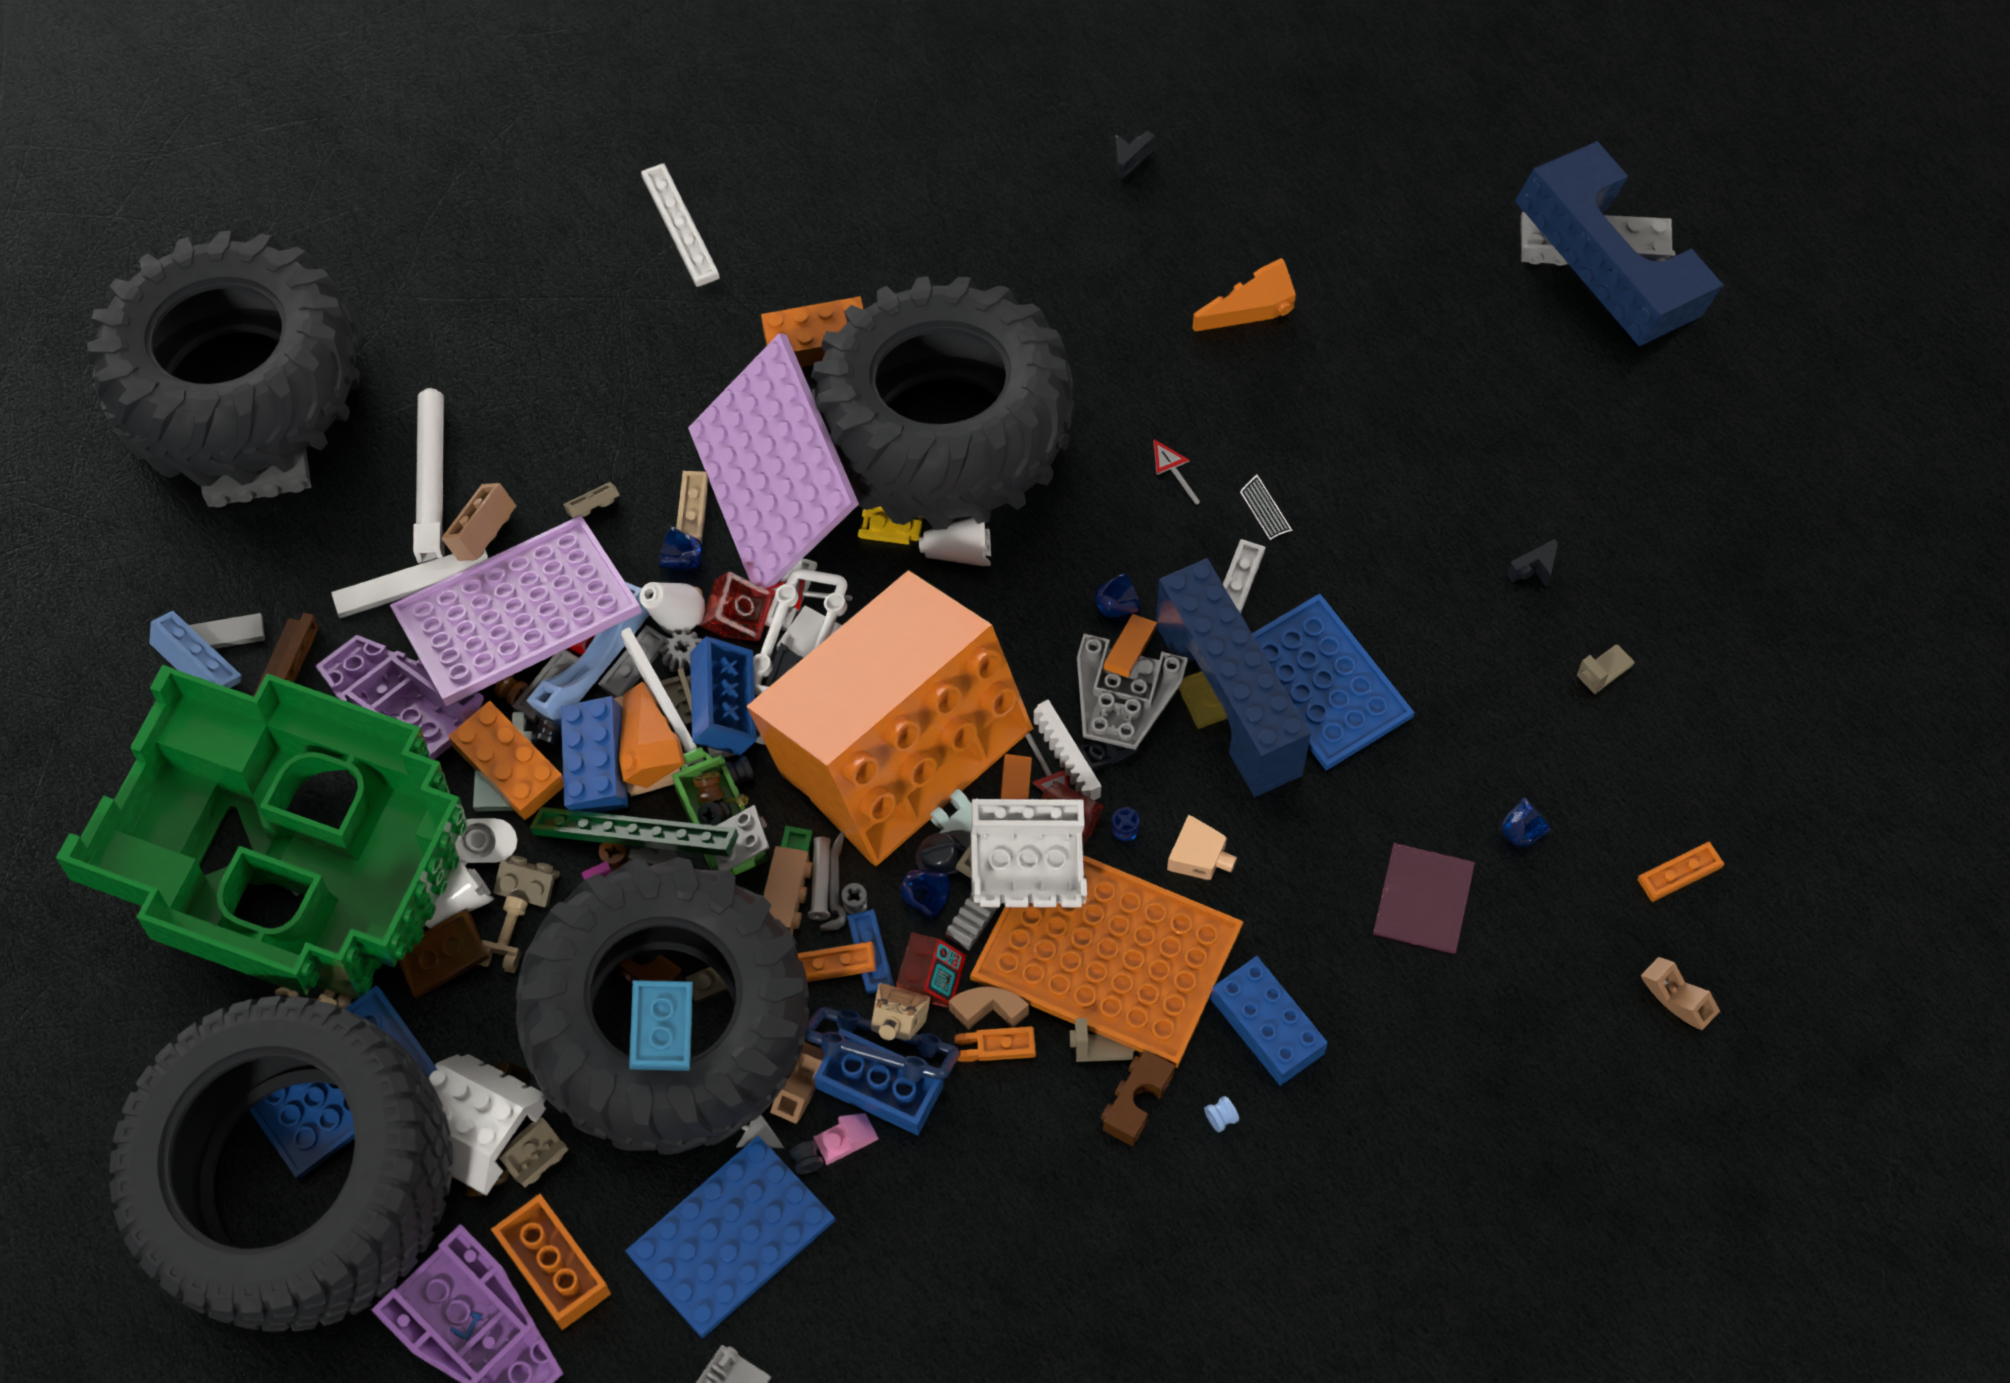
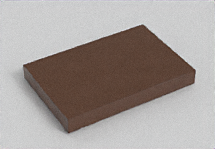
M465 908L425 931L420 944L415 945L412 952L406 953L404 958L398 960L413 997L418 999L490 957L470 911Z

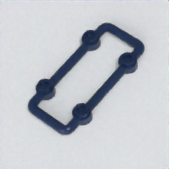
M827 1007L818 1008L808 1020L805 1031V1039L820 1044L822 1053L827 1056L836 1057L843 1051L903 1069L904 1077L914 1082L920 1081L923 1076L937 1080L947 1078L960 1056V1051L957 1047L941 1042L938 1036L930 1033L914 1034L910 1040L895 1037L893 1039L917 1046L919 1055L926 1058H932L936 1053L947 1055L940 1068L927 1065V1062L919 1057L909 1056L903 1058L846 1041L843 1035L836 1032L820 1033L815 1031L823 1019H828L836 1022L838 1030L842 1028L853 1033L858 1028L880 1035L871 1030V1020L861 1018L858 1012L850 1009L838 1011Z

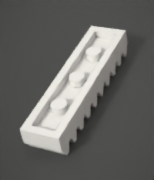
M1049 700L1038 704V707L1034 710V724H1039V732L1044 733L1045 742L1049 741V749L1054 750L1055 759L1060 758V767H1065V774L1070 776L1071 785L1076 784V793H1081V800L1083 802H1092L1100 798L1101 785L1053 706Z

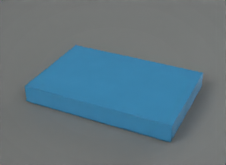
M633 981L630 1069L690 1071L692 982Z

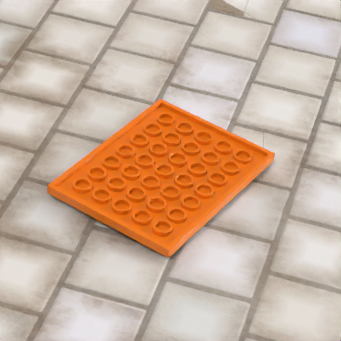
M1084 855L1083 876L1087 883L1086 903H1082L1081 907H1061V903H1056V907H1033V903H1028V907H1004L970 975V980L986 987L1000 988L1012 992L1029 1005L1075 1024L1076 1018H1087V1030L1141 1053L1147 1050L1175 1065L1176 1068L1180 1064L1208 1003L1212 987L1216 985L1243 926V921Z

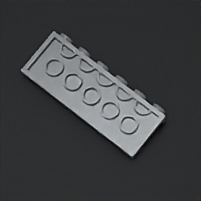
M1522 211V262H1530L1532 264H1568ZM1605 216L1633 250L1643 258L1661 262L1675 257V251H1672L1671 219Z

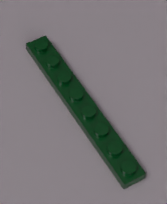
M540 807L530 827L533 835L726 857L730 856L739 836L737 829L731 827Z

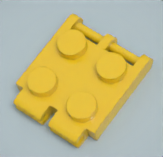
M881 507L873 508V510L863 509L862 516L864 520L862 529L858 532V537L908 545L910 540L919 541L922 517H916L907 524L900 525L893 523ZM869 519H870V526H869V530H868V529H867V526H868V521H869Z

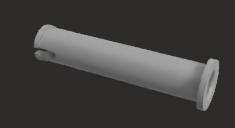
M816 837L813 839L811 911L808 912V917L819 921L830 918V912H828L831 840L827 837Z

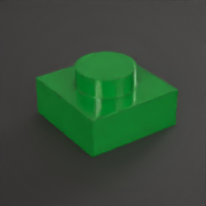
M786 826L781 847L807 851L809 855L813 830Z

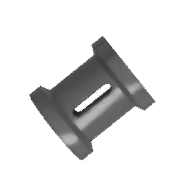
M852 883L845 886L842 890L843 908L848 915L867 910V894L862 885Z

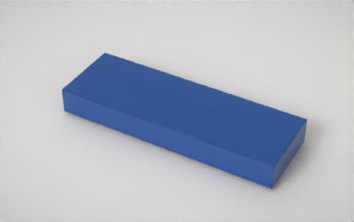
M874 909L847 915L853 943L859 944L872 941L874 944L876 971L861 973L867 995L877 993L879 983L894 987Z

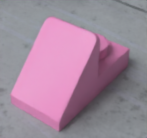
M865 1113L841 1116L838 1118L839 1125L813 1137L826 1165L878 1140Z

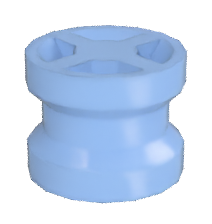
M1226 1096L1221 1097L1217 1104L1208 1105L1204 1108L1209 1122L1217 1132L1223 1131L1225 1125L1229 1123L1234 1124L1239 1121L1236 1109Z

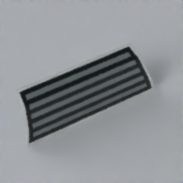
M1258 475L1253 477L1240 493L1269 539L1271 540L1280 534L1292 531Z

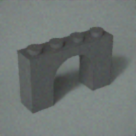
M306 448L295 454L294 468L285 473L273 465L263 473L258 474L253 483L241 485L228 475H222L211 486H201L202 495L208 507H223L228 503L249 502L254 498L275 497L280 493L301 492L306 488H311Z

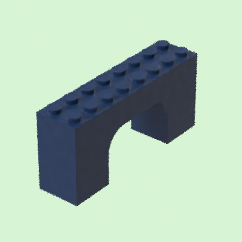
M1597 141L1534 168L1515 202L1638 346H1641L1702 317L1723 287V284L1692 249L1661 262L1645 259L1633 250L1601 213L1609 209L1627 180L1628 175Z
M1208 558L1160 578L1156 627L1173 655L1188 658L1187 663L1194 660L1197 661L1219 699L1231 727L1232 737L1229 754L1253 796H1259L1303 775L1311 733Z

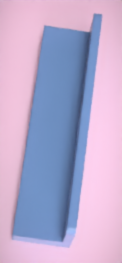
M174 611L151 621L150 644L177 670L227 688H231L241 682V674Z

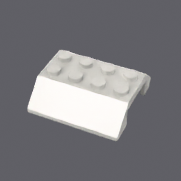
M972 799L971 877L974 903H980V907H1000V903H1005V907H1028V903H1033V907H1056V903H1061V907H1081L1082 903H1086L1087 883L1083 876L1082 832L1084 828L1083 800Z
M469 1054L463 1057L455 1055L436 1063L435 1066L438 1070L432 1072L429 1077L442 1102V1109L446 1113L451 1133L448 1139L452 1143L453 1164L449 1167L448 1171H451L453 1178L487 1195L503 1172L495 1160L526 1115L532 1121H538L546 1109L543 1105L546 1097L541 1091L531 1086L527 1088L526 1083L510 1075L503 1077L504 1072L489 1064L484 1065L483 1061Z

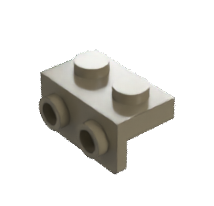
M683 668L677 669L679 676L660 682L686 728L692 727L691 675L685 676Z
M513 855L511 858L500 861L493 893L506 897H517L527 903L547 907L549 906L554 880L559 878L560 872L553 870L552 865L546 863L533 865L527 863L526 858Z
M540 1116L537 1122H532L504 1147L498 1159L512 1177L522 1186L526 1187L528 1184L538 1180L541 1173L550 1165L560 1161L563 1154L569 1148L557 1137L545 1119Z

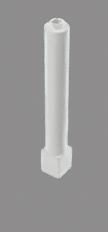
M432 388L425 389L418 394L416 524L413 525V552L418 564L444 557V541L441 539L444 535L442 530L444 396Z

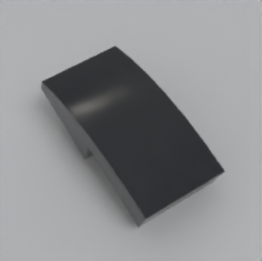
M1093 741L1078 746L1092 772L1123 760L1139 749L1137 747L1134 750L1101 741Z

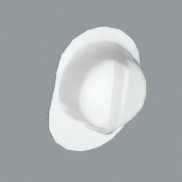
M495 818L468 819L465 833L463 836H459L455 843L458 856L464 857L468 862H500L510 857L515 851L517 836L513 827L504 820Z

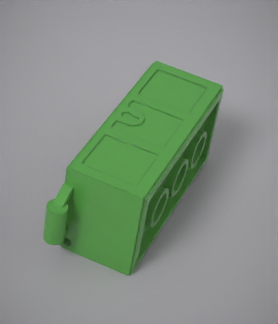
M702 747L683 754L685 764L682 765V771L672 774V779L678 798L690 823L700 824L697 815L698 809L702 804L706 803L698 801L697 794L699 791L693 783V779L696 776L704 773H720L721 780L719 784L724 789L725 795L717 800L726 801L732 808L733 816L746 810L739 791L726 767L723 755L712 758L703 751ZM706 757L707 759L688 768L686 767V764ZM763 851L728 870V872L735 876L766 863V852ZM704 854L710 869L719 870L715 855Z

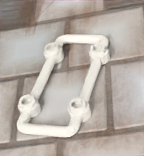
M796 569L790 573L786 584L781 585L776 590L775 596L779 604L761 653L753 657L755 695L759 696L769 688L760 684L763 677L769 676L772 671L773 663L770 657L787 610L795 606L799 596L795 589L798 580L803 579L836 585L835 592L829 594L824 600L827 614L815 645L816 648L831 635L836 618L842 616L847 609V603L844 599L847 582L844 577L813 570Z

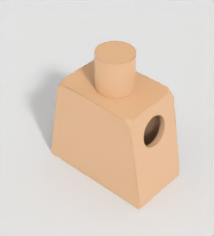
M1188 815L1168 859L1167 870L1209 880L1212 878L1216 867L1232 872L1237 857L1224 852L1227 838L1223 834L1193 816Z

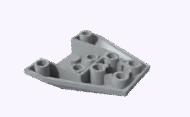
M1083 634L1077 656L1083 737L1136 750L1182 684L1188 658L1165 652L1161 653L1160 660L1141 656L1129 678L1104 670V663L1112 650L1109 649L1110 640Z

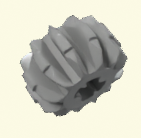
M683 629L680 635L673 631L672 639L665 638V646L661 647L660 650L663 656V664L669 666L672 673L680 668H683L684 673L688 669L691 671L690 652L702 641V638L698 639L695 631L689 635L685 629Z

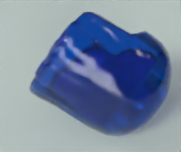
M670 527L660 554L659 567L687 571L695 569L702 558V544L694 536L675 527Z
M1121 573L1117 577L1108 580L1096 590V604L1100 612L1108 618H1118L1142 610L1134 586L1126 573Z
M1523 797L1506 815L1501 824L1505 837L1512 844L1520 847L1532 845L1537 839L1550 831V827L1545 819L1526 797Z
M924 869L910 870L904 876L901 883V895L908 905L921 910L928 916H936L941 912L948 899L951 887L949 877L943 872H932ZM923 889H925L927 894L924 900L917 901Z

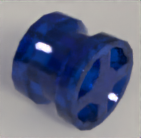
M1129 807L1120 808L1114 813L1112 832L1117 839L1129 841L1137 836L1140 821L1138 813Z

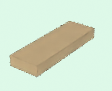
M683 471L675 535L676 543L702 544L709 486L707 472Z

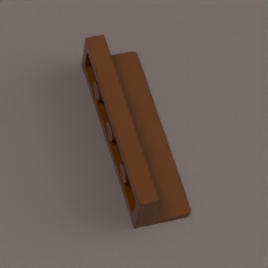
M303 613L300 621L288 619L254 696L266 674L295 682L319 629L314 615Z

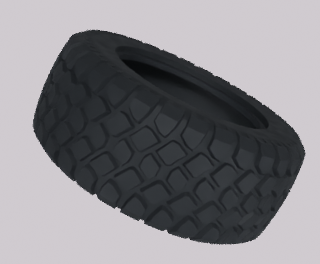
M284 996L262 997L258 1002L253 999L233 1004L229 1011L222 1008L205 1016L202 1021L203 1025L194 1023L178 1035V1042L176 1044L169 1042L155 1057L157 1064L154 1067L147 1066L136 1082L139 1090L137 1093H130L122 1110L126 1115L125 1120L118 1121L113 1142L118 1144V1148L111 1151L109 1170L110 1173L115 1174V1179L109 1183L111 1201L114 1204H119V1207L114 1211L119 1230L122 1233L128 1232L124 1239L126 1245L135 1259L142 1257L139 1265L154 1281L161 1279L160 1286L176 1299L184 1297L183 1303L199 1313L208 1311V1317L228 1324L234 1320V1325L244 1328L259 1329L260 1325H262L263 1331L284 1332L291 1326L293 1331L316 1328L318 1321H321L323 1326H327L344 1320L347 1311H350L353 1315L372 1305L373 1296L376 1295L382 1298L397 1285L395 1280L398 1275L405 1277L418 1262L415 1256L418 1252H425L435 1234L431 1229L433 1225L440 1223L446 1206L443 1197L447 1196L450 1190L452 1173L448 1169L453 1164L452 1143L448 1139L451 1133L447 1116L443 1112L442 1102L434 1086L417 1061L392 1036L365 1018L330 1003L293 996L287 999ZM320 1082L337 1085L349 1105L355 1128V1150L352 1167L340 1195L317 1223L297 1237L266 1248H237L226 1234L219 1220L214 1199L215 1170L221 1149L228 1135L251 1107L278 1090L302 1083Z

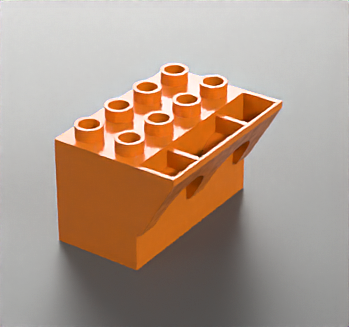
M909 570L747 705L781 776L806 794L875 867L932 818L931 813L937 807L941 809L952 800L950 795L957 789L963 791L1033 729L992 624Z

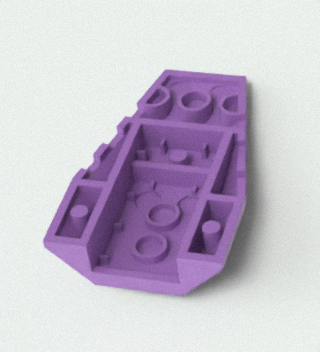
M358 635L354 636L316 665L317 670L338 699L421 727L430 753L429 758L435 760L452 746L448 735L477 712L484 700L483 695L475 692L445 706L420 659L415 661L407 658L406 654L400 651L391 652L386 649V646Z
M461 1224L438 1245L439 1249L396 1290L393 1289L372 1309L379 1319L413 1354L461 1383H554L563 1374L502 1266ZM470 1312H477L483 1315V1317L476 1323L475 1330L469 1341L463 1340L449 1331L451 1327H454L466 1333L474 1317L470 1316Z

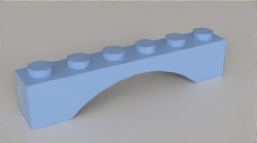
M625 582L638 601L642 613L596 634L585 653L572 666L552 678L543 680L530 695L527 702L540 720H550L561 725V706L579 703L625 646L622 641L621 631L630 627L633 634H635L650 614L640 602L641 588Z

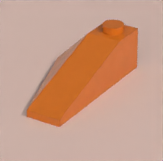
M1281 258L1260 268L1253 273L1255 278L1245 285H1242L1241 282L1234 286V290L1226 298L1218 297L1194 313V331L1268 320L1279 315L1288 314L1294 309L1296 294L1284 260Z
M645 682L639 683L623 694L619 761L624 782L648 788L684 765L685 761L680 739L677 734L672 733L668 726L669 721L667 717L662 716L658 709L659 704Z

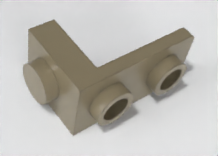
M1615 645L1596 660L1591 655L1585 658L1580 665L1577 676L1596 694L1631 668L1634 661L1619 645Z
M1087 1018L1075 1019V1030H1070V1047H1076L1077 1062L1133 1059L1132 1048L1099 1034H1088Z

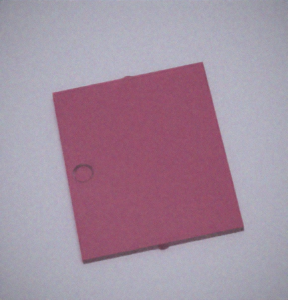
M1394 843L1373 934L1455 954L1475 862Z

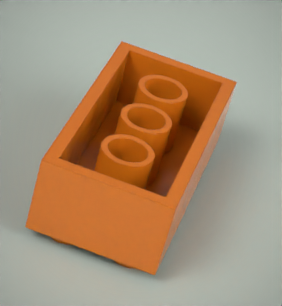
M861 297L761 314L766 345L779 333L784 334L789 339L800 367L814 365V362L822 361L825 355L822 348V339L826 331L839 332L847 323L844 311L850 305L863 309Z
M488 701L448 735L453 748L524 821L564 787L562 774L491 701Z
M541 1194L491 1229L496 1239L562 1330L611 1295L603 1279Z

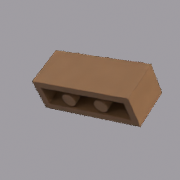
M500 483L482 484L441 539L458 561L477 560L483 555L484 549L490 541L497 536L501 526L510 518V514L516 505Z
M775 846L763 896L771 904L770 913L773 917L779 919L793 935L794 929H798L800 926L801 913L798 910L800 903L804 904L806 900L807 887H804L806 878H811L813 862L809 861L807 851Z

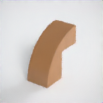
M1658 957L1641 975L1647 987L1663 1005L1683 1021L1700 1030H1703L1720 1012L1710 991L1685 983L1676 964L1672 961Z
M974 988L964 991L949 1000V1011L967 1030L993 1009L1011 1028L1015 1027L1029 1015V1004L1016 994L1000 988Z
M806 1042L804 1043L789 1079H786L785 1086L774 1100L771 1113L797 1124L816 1090L814 1076L826 1056L822 1053V1049Z

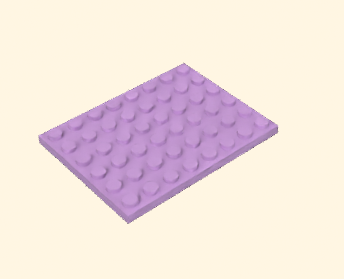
M779 333L688 427L755 595L766 594L768 592L766 588L777 584L859 505L822 416L816 408L815 400L787 335Z
M581 515L390 605L445 706L457 702L642 613L638 601Z

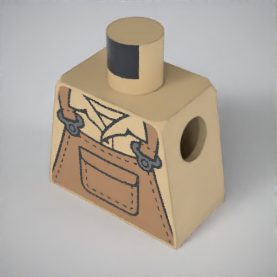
M879 983L871 1030L879 1033L885 1040H891L894 1037L910 1040L927 1020L931 996Z

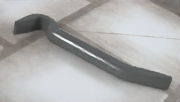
M842 831L830 849L828 887L829 909L831 913L837 914L839 918L821 925L820 931L838 930L847 921L846 911L839 905V856L845 839V834Z

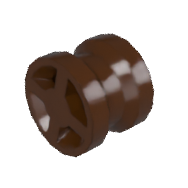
M511 675L497 682L494 695L498 698H505L507 703L513 706L528 688V685L523 681L515 680L514 675Z
M719 772L704 773L693 779L694 786L699 791L697 794L699 802H711L725 795L724 789L719 784L721 780Z
M601 844L599 848L601 862L607 861L611 872L629 861L625 845Z

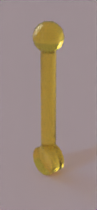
M743 794L738 795L737 798L717 799L724 800L727 803H737L741 806H745L748 803V797ZM697 800V802H698V804H699L700 806H701L702 804L706 803V802H699V801Z

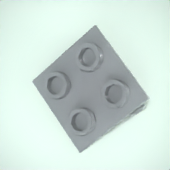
M755 805L717 825L736 828L739 834L729 857L715 855L719 870L728 871L769 848L763 829L767 827V824L763 817L759 818Z
M722 1345L696 1383H768L771 1376L737 1355L738 1352L729 1346L726 1348Z

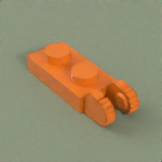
M1034 1027L977 1030L974 1033L955 1035V1043L957 1045H972L978 1042V1049L960 1051L957 1061L970 1062L977 1059L979 1061L1036 1057Z

